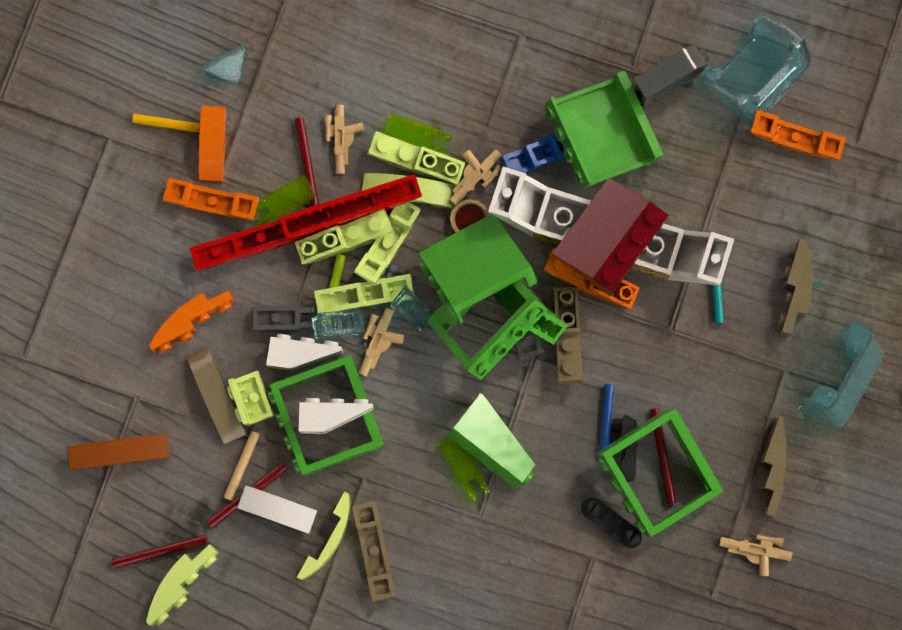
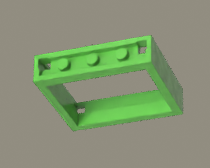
M521 279L512 285L526 302L471 359L448 333L458 322L456 316L451 317L445 307L447 302L443 303L427 320L467 371L480 380L490 372L548 310ZM471 305L470 307H468V308H466V309L460 311L461 317H463L464 314H465L473 305Z
M351 355L270 384L272 391L268 392L272 406L277 404L280 412L276 414V418L280 428L285 427L288 436H285L284 440L287 448L294 451L296 457L292 459L296 473L301 472L304 477L385 447L373 413L370 411L364 414L363 417L372 439L371 442L309 465L305 462L280 390L345 367L356 398L367 399Z
M676 408L664 410L597 452L600 458L598 461L601 469L604 472L607 471L612 480L609 482L616 493L620 492L624 499L622 505L628 514L632 513L636 520L634 525L641 535L653 537L724 492ZM667 423L706 492L652 525L612 456L659 426Z

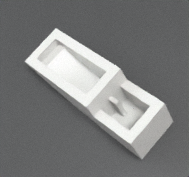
M246 485L237 506L238 509L308 534L317 510Z

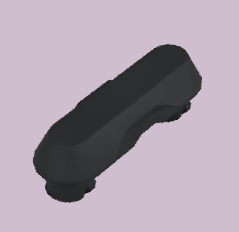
M624 415L622 419L615 418L612 424L616 425L612 427L613 431L621 433V437L637 428V421L628 415ZM637 441L623 449L620 457V466H618L628 483L634 480L636 476Z
M588 498L583 502L581 508L583 515L600 529L628 548H635L640 545L642 535L634 525L596 498Z

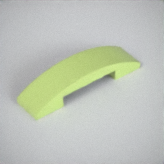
M364 173L362 191L406 176ZM416 177L422 197L410 202L431 204V207L454 209L455 206L449 202V199L455 194L452 190L456 185Z
M410 202L395 207L389 216L393 233L375 240L354 273L376 284L403 244L421 212V208Z
M344 492L333 511V514L341 519L318 560L308 556L297 578L304 580L313 575L324 566L336 551L349 521L351 502L348 493Z

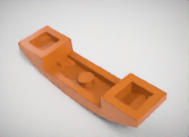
M756 110L750 130L751 134L781 147L837 161L841 158L846 140L845 137L830 132H817L780 120L779 116Z
M168 178L163 201L218 216L254 221L259 197L238 192L236 194L193 185L187 181Z

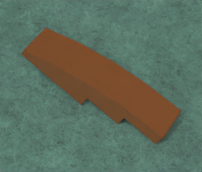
M167 434L108 440L66 447L69 471L112 467L121 464L170 458Z

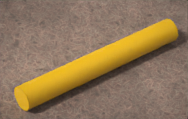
M133 114L132 123L200 133V123Z

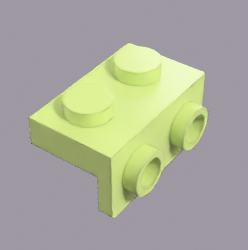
M259 371L249 373L237 379H228L230 386L227 387V391L231 400L235 399L237 405L235 414L239 422L250 426L275 416Z

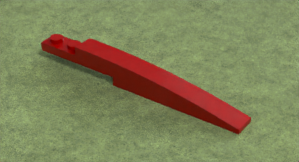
M413 174L281 216L279 220L189 249L195 269L199 272L242 257L246 259L297 242L334 226L345 225L382 209L389 210L421 198L422 193L416 175Z

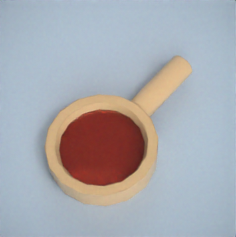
M472 199L463 200L458 203L452 210L450 217L451 228L454 233L489 216L487 208L479 201Z

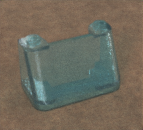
M764 12L751 22L749 26L751 39L722 69L713 65L706 68L699 77L702 84L714 96L750 126H752L756 110L767 112L807 71L811 63L805 39Z
M857 319L848 324L839 337L844 340L846 345L844 354L854 359L837 391L828 386H821L813 392L810 399L804 398L799 407L801 411L831 428H840L849 421L884 357V351L871 329Z

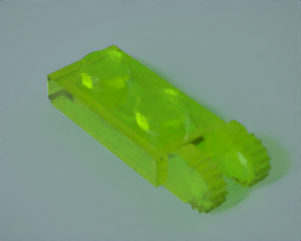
M394 114L389 115L383 133L414 146H423L446 155L447 149L430 143L432 136L448 142L452 138V135L436 130L435 127Z
M300 176L264 197V200L259 201L256 213L267 206L271 213L259 217L255 221L256 225L260 226L273 219L277 220L279 217L316 197L306 176Z
M451 438L438 443L459 484L464 487L472 502L477 499L475 492L468 484L476 478L482 492L485 494L490 492L481 476L480 469L470 453Z

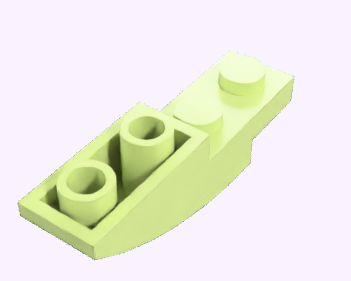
M377 131L373 135L367 155L386 161L388 165L454 185L459 184L465 162L423 146H414Z
M382 209L345 225H337L295 242L301 263L305 265L370 244L377 238L393 233V229L386 210Z
M209 544L194 559L188 554H184L170 569L153 597L146 621L149 626H153L155 623L159 626L169 617L167 613L173 607L178 609L187 601L185 596L189 592L183 585L185 583L190 585L199 577L197 572L201 568L205 567L207 569L217 560L215 556L219 552L213 545Z

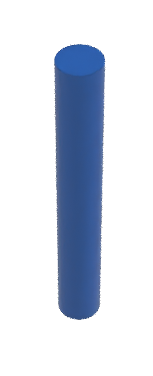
M604 384L599 451L608 446L610 442L614 385Z

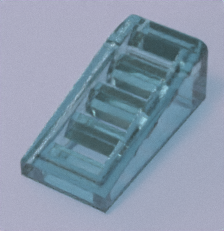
M361 309L321 312L312 316L316 339L365 333ZM350 316L353 318L354 329L351 327ZM341 317H343L345 329H343ZM332 319H334L335 330H333Z

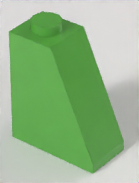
M512 284L501 289L495 297L511 315L526 302ZM548 309L529 330L554 345L568 325Z

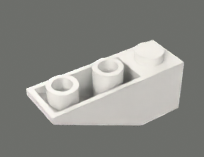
M277 334V338H270L266 365L272 369L294 371L343 354V348L333 341H324V344L315 343V339L301 337V340L297 341L291 340L289 335Z
M306 398L305 402L299 403L300 434H326L374 410L373 404H368L367 399H354V403H344V399H330V403H320L318 398Z

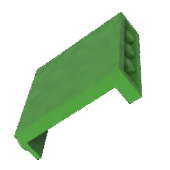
M625 71L617 73L613 79L561 98L554 99V96L550 97L545 104V114L552 121L555 128V136L558 141H561L564 147V156L567 162L571 163L574 170V178L583 190L603 183L608 178L613 179L653 164L664 155Z
M492 214L419 252L422 260L419 266L425 276L430 275L427 278L432 288H438L436 292L441 302H447L445 307L451 317L456 316L460 324L464 322L460 311L523 278L529 287L538 283L531 265L497 217Z

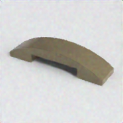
M209 348L187 357L196 383L224 445L245 436L246 432L242 423L236 417L235 408Z
M376 501L353 505L352 509L372 601L395 597L396 593Z

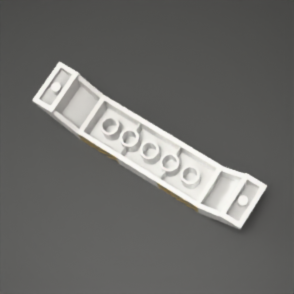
M503 166L488 213L531 237L559 245L591 200L549 188L527 176L526 173ZM664 224L633 265L632 269L667 280L720 286L734 239L714 232L689 231Z

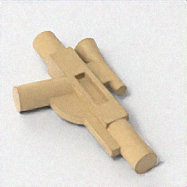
M335 105V125H331V115L323 116L326 127V142H330V137H335L333 152L335 153L336 175H345V165H348V148L354 141V134L364 132L362 122L344 126V105Z
M495 149L482 164L478 162L470 150L462 155L468 165L463 172L464 178L452 190L455 194L449 199V202L453 206H456L470 190L473 191L475 189L474 186L480 179L484 181L482 187L486 188L501 173L502 168L499 165H496L493 172L490 171V168L502 156L498 150Z
M385 308L378 326L374 324L379 316L370 314L368 327L363 339L367 340L368 336L373 338L369 347L365 350V358L358 374L367 377L370 368L374 370L380 354L387 351L392 342L403 344L404 335L386 332L394 314L393 310Z
M757 535L756 539L761 540L759 545L750 543L746 539L739 541L720 537L719 546L728 548V552L745 555L751 563L758 564L759 576H769V557L791 561L792 552L772 547L773 544L782 547L784 538Z

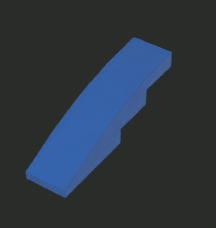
M552 134L544 140L526 145L521 150L503 155L500 161L504 167L527 174L565 159L564 147L561 141L557 140L555 134Z

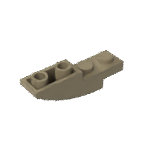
M800 239L796 245L792 244L788 255L792 260L789 267L785 266L781 278L785 280L783 287L792 290V292L788 291L784 300V305L787 306L785 314L781 313L777 323V327L780 328L778 335L787 338L792 334L796 317L804 318L808 314L811 302L812 264L807 244L803 239Z
M578 287L554 288V314L568 325L555 342L558 384L582 383Z

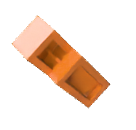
M201 106L199 181L223 182L227 116L225 107Z

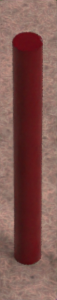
M300 117L295 119L309 204L312 207L319 205L305 122L304 118Z
M659 408L650 409L651 418L660 413ZM661 425L653 431L667 504L677 503L663 427Z
M282 461L250 487L262 490L289 468ZM242 493L207 520L211 528H214L238 509L237 506Z
M207 535L112 559V564L115 569L208 544Z

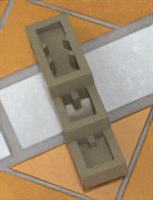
M780 416L775 419L760 464L769 467L762 486V490L770 492L763 516L769 518L776 517L786 470L784 418Z

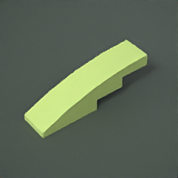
M412 274L379 279L376 284L367 281L314 291L318 315L416 297Z

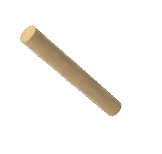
M251 431L223 496L224 498L233 500L260 436L259 433Z

